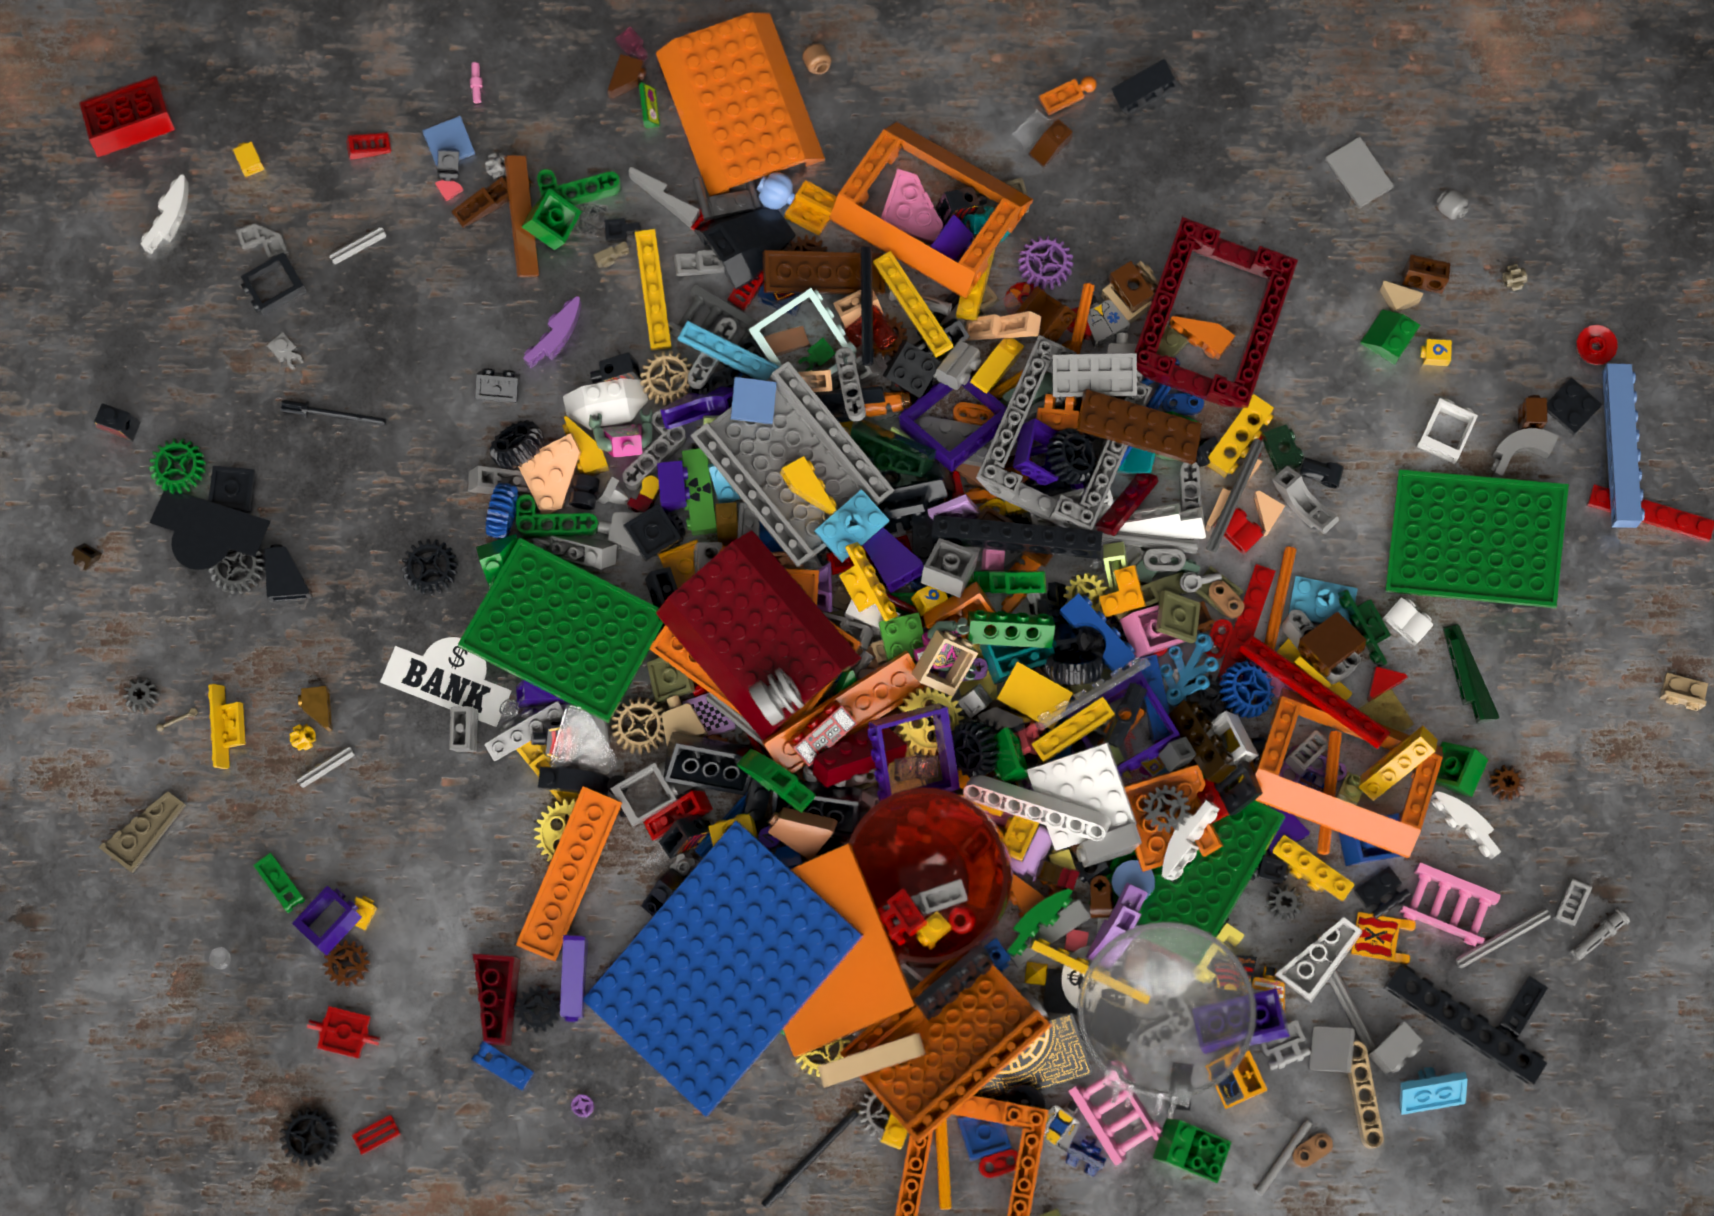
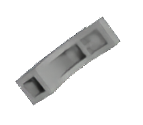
M1537 428L1522 429L1510 434L1500 443L1492 455L1497 458L1491 468L1494 471L1492 478H1502L1511 457L1515 454L1530 452L1547 459L1558 435Z
M1286 466L1272 479L1276 489L1287 505L1309 527H1315L1325 534L1339 521L1336 514L1315 499L1305 486L1302 476L1289 466Z

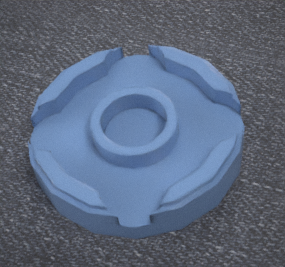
M1137 860L1122 863L1116 868L1112 877V886L1118 897H1120L1127 882L1148 892L1145 900L1155 888L1153 871L1150 869L1142 872Z

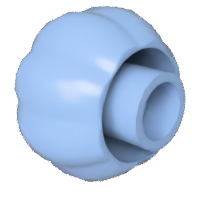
M780 172L771 173L769 177L763 176L757 188V191L760 192L759 199L761 203L770 209H781L786 204L791 205L796 195L792 193L793 183L791 179Z

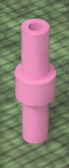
M474 62L471 64L472 78H470V87L473 90V103L478 104L481 103V88L483 86L482 78L480 77V65Z

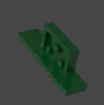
M1348 590L1338 592L1340 597L1338 598L1339 603L1347 610L1351 625L1356 627L1358 632L1366 639L1365 646L1370 652L1369 657L1371 661L1378 667L1388 664L1378 643L1390 637L1391 634L1372 600L1368 599L1356 606Z

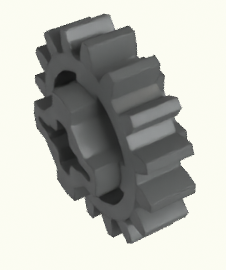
M1164 785L1163 791L1156 787V794L1154 795L1149 792L1151 799L1144 801L1148 804V807L1144 808L1143 811L1149 813L1145 819L1152 820L1151 827L1158 825V831L1160 832L1164 827L1168 833H1170L1171 827L1178 831L1179 823L1184 826L1186 825L1183 821L1184 817L1190 818L1186 810H1190L1191 807L1185 804L1189 801V798H1182L1184 794L1182 790L1176 793L1177 788L1175 786L1169 790L1168 786ZM1166 795H1173L1177 799L1168 800ZM1158 800L1157 808L1153 810L1154 804ZM1165 803L1169 806H1172V808L1169 809V814L1162 811L1165 809ZM1181 808V813L1177 818L1176 813ZM1165 817L1169 823H1162L1157 819Z

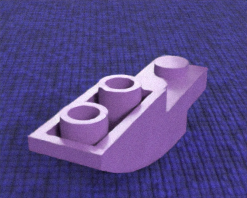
M578 296L574 299H569L559 313L556 312L549 318L547 324L551 332L544 333L539 339L540 342L535 347L531 346L524 353L523 359L530 369L545 355L552 360L569 340L580 315L582 304Z
M1128 882L1126 883L1109 919H1104L1086 955L1087 959L1104 967L1112 960L1141 916L1139 910L1148 892Z

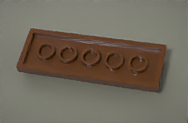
M763 251L764 293L801 294L807 289L812 288L813 291L817 289L820 294L851 295L861 290V253ZM872 253V283L875 295L885 294V281L873 264V261L884 255V253Z
M1086 389L1083 392L1077 431L1194 464L1197 457L1202 423Z

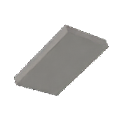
M1361 137L1325 158L1358 208L1363 207L1394 187Z

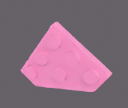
M897 169L881 219L916 239L933 244L943 229V222L936 213L927 192H925L921 185L919 177L916 174Z

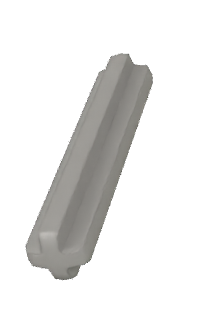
M379 226L330 253L329 257L334 264H338L385 238L386 233Z
M350 746L344 747L297 777V782L302 788L306 787L355 755L354 751Z

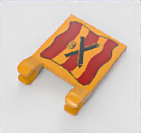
M1358 912L1356 926L1362 930V934L1352 946L1351 954L1407 965L1410 962V955L1395 953L1399 928L1413 931L1416 923L1412 920L1385 916L1375 919L1372 914Z

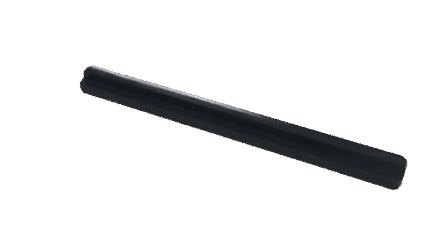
M870 246L861 247L862 364L864 366L874 364L872 248Z

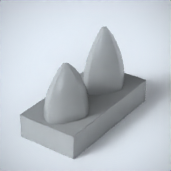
M611 477L605 484L597 501L604 505L607 501L627 505L628 496L617 485L619 480Z

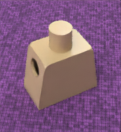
M678 695L667 699L670 710L662 713L667 746L672 732L697 737L708 736V732L690 703L682 705Z

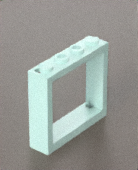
M812 288L807 289L748 328L768 361L781 367L782 364L759 330L809 297L841 347L850 348L853 353H856L857 350L851 341L847 343L843 336L846 333L840 324L837 326L832 320L834 315L829 307L824 308L820 301L823 298L817 289L814 291ZM847 356L843 358L845 365L848 364ZM837 364L828 368L831 370V375L838 371Z

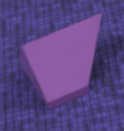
M831 562L819 569L817 606L820 610L832 612Z

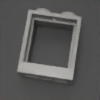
M653 763L610 788L617 801L622 802L621 808L633 827L677 801L675 796L678 795V792L673 784L668 785L664 781L665 770L662 765L658 767L656 763ZM655 772L669 799L637 817L622 790Z

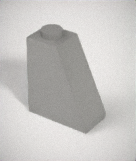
M1135 822L1107 832L1102 840L1088 839L1081 842L1077 847L1076 854L1083 866L1087 867L1130 854L1142 841Z

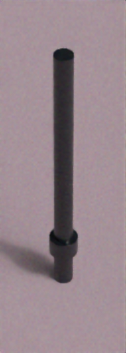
M852 1109L780 1184L777 1183L772 1188L773 1191L761 1204L768 1209L778 1197L782 1198L787 1192L786 1189L859 1114Z

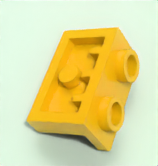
M1016 815L1013 818L1009 817L1005 825L1007 832L1005 836H1000L996 845L999 848L998 855L1002 856L1005 854L1023 861L1039 823Z

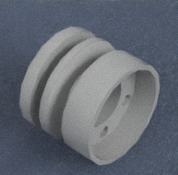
M781 668L775 670L778 681L772 674L768 675L770 686H767L760 680L749 687L754 701L773 726L785 719L782 708L786 707L791 713L795 712L791 702H794L798 708L804 706L799 689L791 677L786 675Z

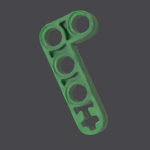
M543 169L537 175L541 196L550 188L574 206L615 196L621 190L620 178L615 172H606L562 185H557L555 175L549 169ZM546 178L552 180L549 184L542 183ZM594 186L597 188L593 192L587 191L588 187ZM574 191L577 193L574 197L567 196L569 192Z
M527 494L521 495L516 502V525L523 537L543 538L551 537L552 535L586 537L594 536L598 533V519L591 513L537 514L535 500ZM525 502L532 503L531 508L528 510H523L521 507ZM568 521L574 523L571 529L563 528V525ZM589 521H592L591 528L586 526ZM526 522L532 524L529 530L521 529L522 525ZM546 522L553 523L552 528L548 530L543 529L542 526Z

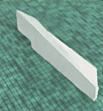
M1179 503L1136 510L1118 531L1173 539H1203L1206 537L1202 507L1181 512Z

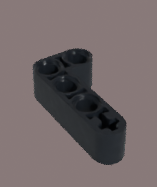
M747 338L740 343V347L746 350L750 347H755L752 353L764 358L762 350L754 339ZM729 366L712 373L704 387L694 389L689 386V393L699 394V390H701V394L707 395L719 388L715 387L718 381H723L722 387L733 388L735 375L743 372ZM743 373V374H742V377H741V378L755 379V378H753V377H751V376H749V375H747V374H745V373Z

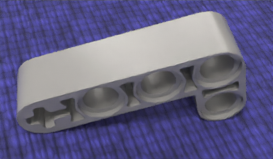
M660 410L652 416L653 427L660 436L623 473V482L628 490L635 491L641 488L643 479L647 476H653L658 471L657 463L667 462L686 442L687 438L683 426L665 429V425L660 426L657 424V421L662 418ZM675 432L682 434L681 438L677 440L671 438V436ZM659 447L667 448L664 454L656 452ZM645 461H651L653 463V465L650 468L646 469L642 467V464ZM629 477H636V481L634 482L633 480H631L629 482Z
M1184 462L1179 471L1181 512L1201 507L1200 469L1196 462L1194 464ZM1187 469H1190V472L1192 473L1190 479L1191 481H1188V472H1186ZM1189 488L1193 489L1195 491V495L1188 496L1185 493V490ZM1182 539V540H1190V541H1197V542H1198L1199 539Z
M1292 610L1281 625L1283 632L1297 649L1300 639L1315 628L1308 617L1300 610ZM1354 652L1335 666L1327 678L1322 673L1321 675L1334 685L1349 676L1360 664L1361 657ZM1306 659V661L1313 667V664L1308 659Z

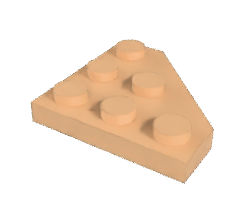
M572 433L539 449L540 453L536 454L534 459H530L522 467L518 466L541 514H552L564 506L565 498L575 473L574 470L581 455V450Z

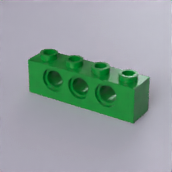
M984 610L968 611L966 626L970 628L966 638L973 644L1052 648L1055 623L1053 616L1047 614L1028 615L1024 612L1011 614L1004 611H997L996 613ZM988 625H994L991 628H985ZM1009 626H1014L1013 629H1006ZM1031 627L1035 628L1032 631H1028V629Z

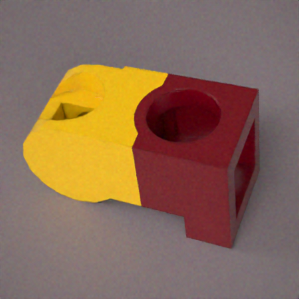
M647 476L643 479L642 489L636 500L630 498L627 503L629 510L644 513L653 507L660 493L658 478Z

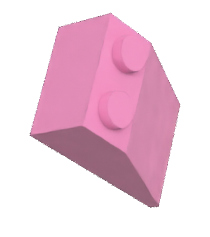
M1159 605L1133 612L1120 620L1128 643L1136 651L1134 652L1135 659L1185 642L1156 631Z

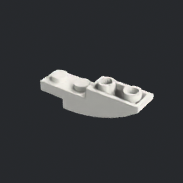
M182 174L173 180L168 193L160 198L157 207L162 214L155 218L153 227L141 239V246L150 254L154 252L163 238L170 242L182 222L189 193V183Z
M1439 791L1431 796L1433 806L1438 811L1444 813L1447 824L1451 828L1455 827L1457 831L1464 826L1467 836L1471 840L1475 839L1479 844L1478 848L1483 856L1489 857L1491 860L1501 852L1488 835L1494 828L1477 811L1461 800Z
M1206 800L1195 815L1186 812L1190 815V818L1184 817L1185 826L1180 823L1178 824L1179 830L1174 831L1164 858L1162 876L1165 879L1174 881V879L1179 878L1186 864L1196 857L1199 847L1194 841L1203 835L1204 828L1208 823L1215 820L1217 812L1220 810L1214 803Z

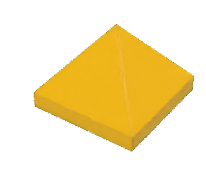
M1027 962L1024 983L1045 986L1048 964Z

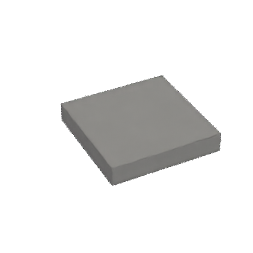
M1313 1026L1309 1069L1313 1071L1351 1073L1355 1029Z

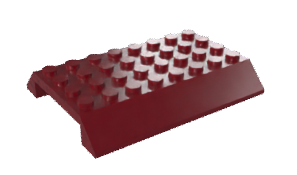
M753 530L726 546L672 593L656 612L657 616L763 741L781 729L780 726L800 708L794 702H791L795 712L791 713L786 707L782 708L785 719L773 726L754 701L749 691L750 686L760 680L767 686H770L768 675L772 674L778 681L775 670L781 668L786 675L791 677L799 689L801 699L805 705L843 671L847 672L862 659Z

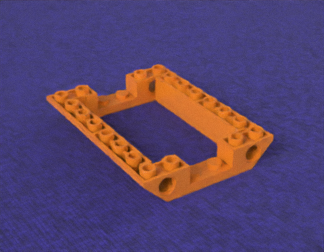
M896 122L883 129L840 190L829 219L886 253L891 251L896 259L966 299L988 268L987 259L1007 231L1012 233L1032 204L1033 199ZM902 147L905 151L963 184L973 187L977 192L998 203V206L958 263L862 208L869 198L868 189L886 163L891 165L894 163Z
M1283 687L1270 723L1271 728L1263 753L1257 762L1254 772L1263 792L1255 800L1409 858L1422 829L1443 759L1442 747L1437 746L1436 751L1412 770L1410 777L1413 778L1404 808L1400 812L1397 821L1279 776L1298 715L1363 739L1299 693ZM1381 725L1391 732L1381 745V747L1386 749H1394L1410 736Z
M972 1096L952 1114L1022 1127L1007 1216H1030L1049 1110ZM933 1131L919 1143L910 1135L895 1216H918Z

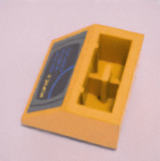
M1250 1050L1207 1069L1225 1109L1267 1091V1087Z

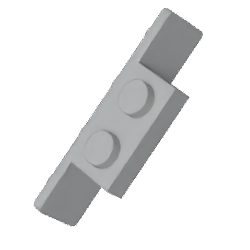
M555 701L539 711L536 707L534 709L527 708L515 720L511 718L502 724L503 727L499 728L501 733L484 743L492 759L497 761L531 741V733L543 732V725L546 720L566 718L567 716L559 702Z

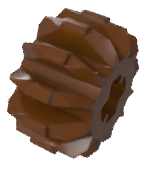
M1502 765L1501 770L1495 768L1493 770L1495 775L1489 776L1493 783H1490L1488 787L1496 789L1492 795L1495 796L1499 793V800L1501 801L1505 796L1508 801H1512L1513 796L1518 798L1520 796L1519 791L1525 789L1520 784L1525 781V778L1518 777L1522 772L1518 770L1514 773V766L1512 765L1509 769H1507L1506 765ZM1505 779H1508V783L1510 784L1508 787H1506L1505 782H1503Z

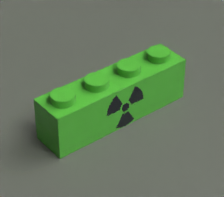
M701 449L682 451V458H678V460L682 461L683 467L688 469V479H684L685 487H689L690 499L686 500L687 506L685 507V510H689L690 518H686L687 530H692L693 536L717 533L708 457Z

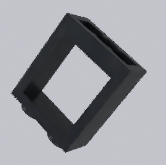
M284 252L240 276L244 282L241 286L246 295L251 293L254 299L250 302L256 312L261 310L264 316L307 292ZM282 265L294 286L262 303L251 282Z

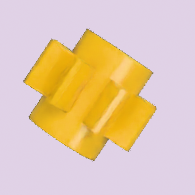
M299 724L293 727L294 732L289 733L292 746L297 748L298 751L302 749L306 751L312 748V743L316 741L314 729L309 727L308 724L303 726Z

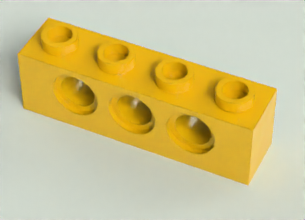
M1253 394L1248 408L1242 409L1209 455L1210 464L1207 467L1224 478L1228 474L1233 475L1239 466L1237 461L1240 457L1243 459L1246 457L1250 449L1248 447L1255 438L1259 439L1262 431L1260 429L1264 424L1268 426L1274 415H1272L1274 407ZM1253 417L1257 419L1258 424H1250L1248 418ZM1243 434L1245 435L1246 440L1239 441L1236 438V435ZM1231 450L1235 456L1227 457L1224 451Z
M1422 725L1360 776L1358 787L1372 801L1376 800L1436 751L1438 739Z

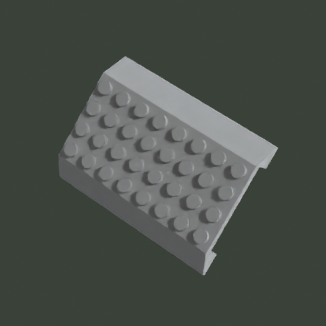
M787 361L766 380L777 382L772 424L730 419L731 408H729L710 424L706 423L695 431L691 438L798 567L827 547L814 530L825 522L830 515L790 491L780 474L783 467L803 456L806 460H810L814 466V474L817 479L821 478L825 484L826 489L824 490L826 494L834 499L836 511L861 489L876 506L881 504L895 490L790 362Z

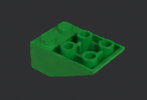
M1166 1117L1161 1132L1162 1137L1158 1140L1152 1159L1218 1183L1232 1142L1184 1121Z

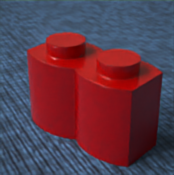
M1238 507L1234 511L1224 537L1241 554L1245 555L1262 538L1263 534L1261 533V527L1255 522L1251 523L1248 521L1245 511Z

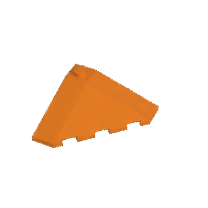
M1197 764L1123 785L1142 841L1134 850L1142 872L1163 866L1168 844L1175 831L1173 827H1171L1170 833L1166 832L1165 827L1161 832L1158 831V825L1151 827L1152 820L1145 819L1149 813L1143 811L1144 808L1148 807V804L1144 801L1151 799L1149 792L1154 795L1156 794V787L1163 791L1164 785H1167L1169 790L1175 786L1177 788L1176 793L1182 790L1184 792L1182 798H1189V801L1185 804L1190 806L1191 809L1186 810V812L1191 813L1195 806L1193 801L1198 791L1202 792L1205 787L1202 771ZM1166 795L1168 800L1177 799L1173 795ZM1156 800L1153 810L1157 808L1158 800ZM1165 803V809L1162 811L1169 814V809L1172 808V806H1169ZM1181 808L1176 813L1177 818L1181 813ZM1165 817L1157 819L1162 823H1169Z

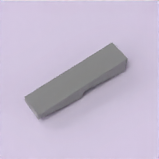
M630 167L628 172L631 180L688 227L695 223L700 216L698 208L667 194V184Z
M962 879L911 897L923 916L968 900ZM889 905L883 906L886 911L890 909ZM895 916L892 921L897 926L900 921Z

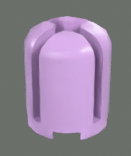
M1040 825L1023 862L1003 854L999 856L996 862L997 865L1001 862L1017 877L1024 879L1026 875L1034 877L1033 881H1035L1040 862L1045 860L1052 845L1047 828Z

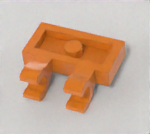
M1046 394L1044 408H1038L1036 419L1056 431L1066 428L1075 429L1077 428L1080 414L1079 411H1074L1077 400L1075 397H1066L1065 410L1054 409L1056 397H1052V394Z

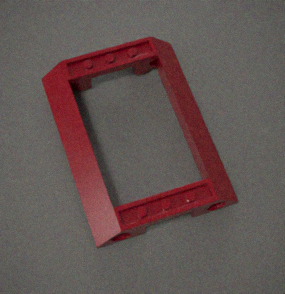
M1182 217L1134 352L1137 353V371L1147 379L1217 405L1248 408L1298 259L1263 246H1259L1257 251L1219 238L1221 231ZM1192 251L1267 279L1233 381H1229L1226 377L1215 374L1213 378L1206 377L1175 365V358L1156 354Z

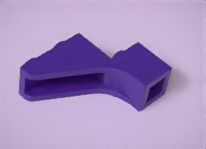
M721 386L707 395L689 393L663 407L660 411L665 429H673L703 419V416L722 415L732 407L733 388Z

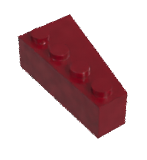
M869 725L814 757L812 774L824 786L829 787L842 781L850 780L852 776L857 774H868L870 770L876 768L871 756L873 747L872 741L868 737ZM889 727L881 729L887 767H889L890 763L896 761L897 763L904 762L907 744Z
M473 954L476 970L475 978L478 986V1002H480L483 1041L490 1045L511 1046L520 960L512 956Z

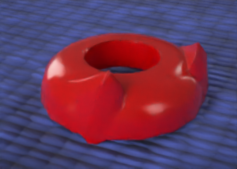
M955 906L949 914L948 922L954 932L966 934L974 928L976 916L969 907ZM958 914H962L966 918V923L962 927L956 923V916Z

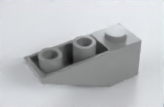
M551 536L550 553L561 559L598 569L616 564L617 544L598 539Z

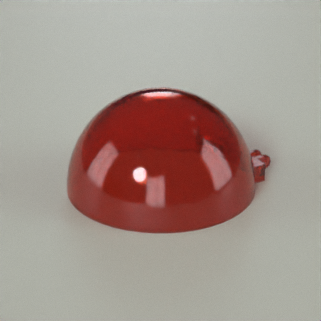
M925 787L912 788L890 795L880 801L867 812L855 828L848 844L852 847L877 909L888 905L886 901L903 888L912 897L921 892L962 879L968 900L938 912L947 922L949 914L955 906L969 907L976 916L975 926L972 931L966 934H959L951 929L935 943L933 949L923 946L919 942L917 932L913 936H910L907 931L903 932V937L906 941L904 944L898 945L895 940L891 939L889 930L884 925L900 966L905 961L938 963L959 957L982 943L999 924L1008 906L1012 890L1013 869L1011 856L1005 838L997 824L974 802L947 790ZM931 913V914L926 915V916H924V917H925L926 920H927V919H928L931 915H933L934 913ZM958 914L956 916L957 925L961 927L965 925L966 918L964 915Z

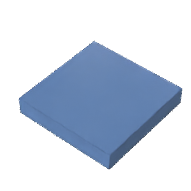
M460 116L423 130L436 166L438 149L459 150V160L475 155Z
M735 377L730 419L772 424L777 382Z

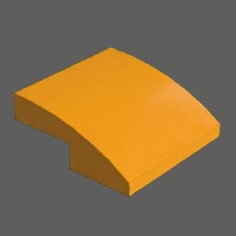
M805 180L797 191L795 199L785 212L784 218L820 236L830 221L829 218L837 196Z

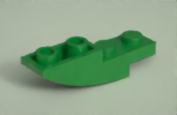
M750 749L737 763V766L769 791L770 789L800 812L815 798V794L801 784L795 775L755 750Z
M1066 889L1053 894L1030 909L1013 928V931L1019 936L1007 953L1013 958L1017 954L1021 956L1028 947L1025 944L1028 938H1034L1041 929L1038 926L1039 923L1045 928L1049 924L1054 926L1060 917L1057 913L1062 907L1066 909L1073 898L1070 897L1072 890Z

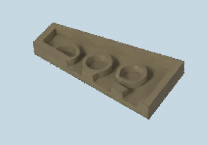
M167 792L146 808V811L138 817L136 816L126 827L116 832L111 839L102 843L98 848L134 873L186 804L170 792Z

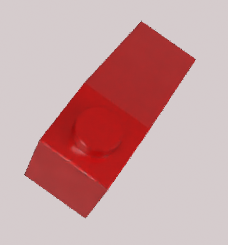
M691 791L643 823L652 841L663 837L676 820L696 814L703 817L712 811L713 807L705 791Z

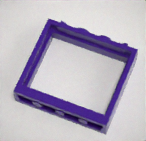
M971 377L966 385L962 384L961 386L996 415L950 452L914 421L951 392L953 388L943 383L934 385L926 395L918 398L910 408L904 409L899 416L900 428L951 472L994 438L1007 408L989 392L986 394L970 383Z
M1141 671L1067 713V717L1070 719L1101 697H1104L1109 705L1125 695L1130 682L1136 683L1148 690L1146 696L1170 733V736L1117 766L1121 778L1124 772L1138 769L1142 765L1141 762L1147 759H1155L1160 754V751L1170 742L1180 739L1179 732ZM1087 736L1081 738L1086 749L1093 747Z
M936 703L869 721L868 737L872 741L873 749L871 750V756L876 766L874 776L879 785L878 799L882 804L892 808L960 789L948 707ZM933 715L943 780L892 794L881 729Z

